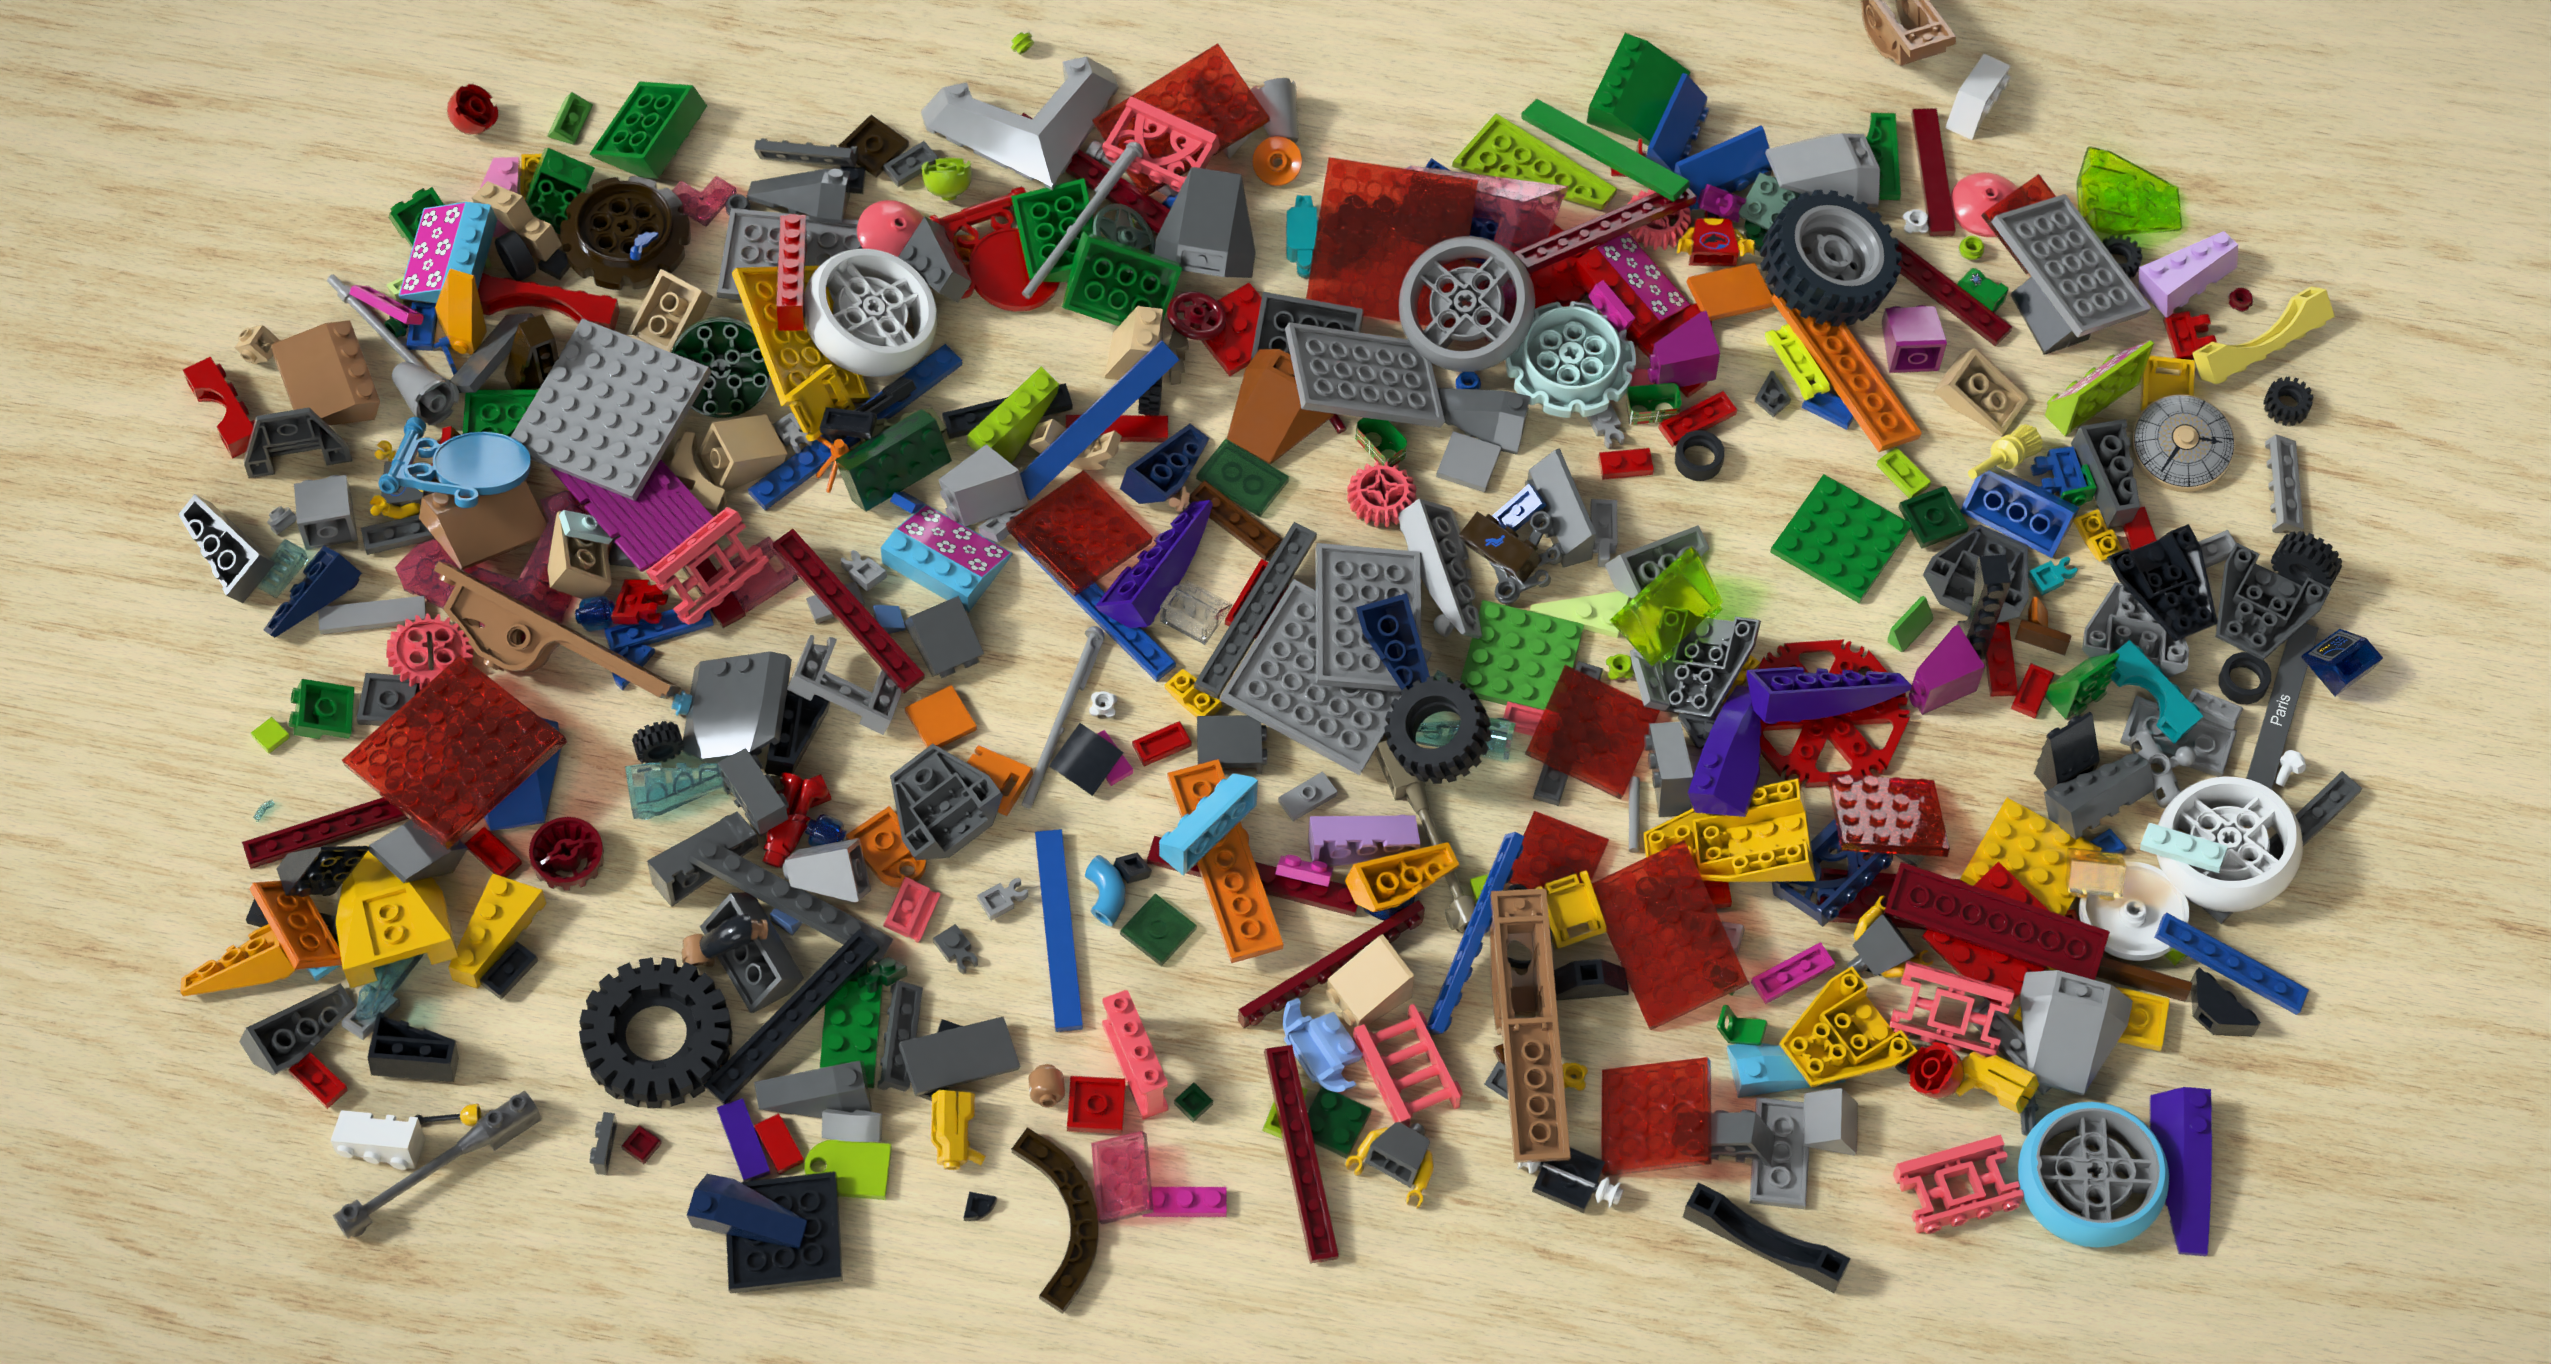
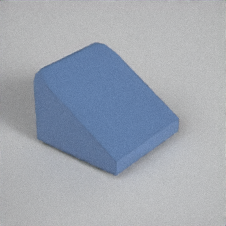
M873 606L875 620L888 634L906 630L899 606Z
M776 908L770 913L771 921L791 935L803 924Z

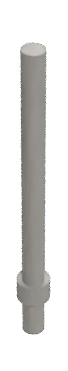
M334 274L328 277L327 282L338 292V297L344 303H349L405 361L428 370L358 298L349 294L351 290L349 285L345 286Z

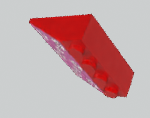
M1628 232L1588 251L1576 260L1570 272L1588 294L1591 293L1596 284L1602 280L1605 281L1635 317L1626 333V338L1628 341L1633 342L1634 347L1638 346L1639 342L1692 306Z

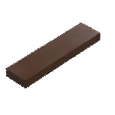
M1205 480L1190 494V504L1197 501L1211 500L1213 505L1209 518L1266 561L1281 544L1282 539Z
M2103 956L2096 977L2182 1002L2186 1001L2192 987L2190 981Z

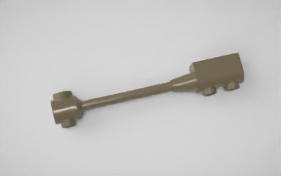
M1387 741L1377 743L1376 757L1394 799L1398 800L1406 797L1413 810L1419 815L1431 845L1442 844L1429 813L1425 782L1418 780L1416 775L1411 776L1405 771L1389 749ZM1453 870L1445 875L1454 897V901L1449 905V909L1445 910V916L1451 930L1458 928L1459 932L1465 933L1477 902L1474 896L1464 895Z

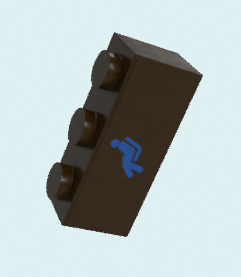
M1477 511L1458 536L1467 547L1524 584L1542 561L1536 552L1538 548L1527 539L1522 542L1518 539L1519 535L1511 528L1506 527L1503 529L1500 527V522L1490 514L1484 516Z

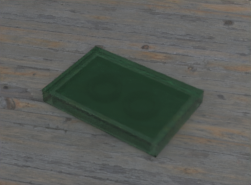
M1226 438L1196 474L1197 480L1200 482L1205 480L1227 498L1258 517L1262 516L1289 482L1288 475Z

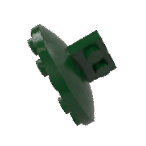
M710 317L697 321L681 333L671 351L673 354L705 365L711 370L710 376L691 406V409L703 415L727 418L743 414L757 405L769 388L771 377L753 329L750 325L738 319Z

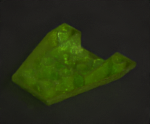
M2091 146L2086 149L2076 186L2079 213L2092 230L2117 236L2171 232L2182 229L2179 189L2177 186L2111 151Z

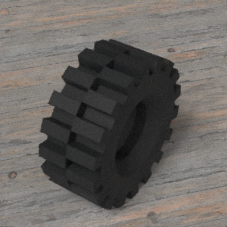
M2293 531L2283 537L2272 556L2271 564H2274L2272 568L2274 571H2278L2277 574L2301 586L2304 585L2308 577L2330 588L2342 568V559L2338 558L2339 553L2337 551H2332L2333 546L2331 544L2326 545L2323 543L2324 539L2320 537L2316 539L2314 534L2311 533L2305 535L2302 531H2299L2297 534Z

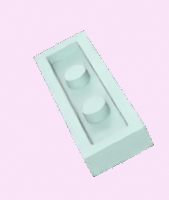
M2152 823L2148 824L2140 845V850L2216 873L2220 872L2228 846Z

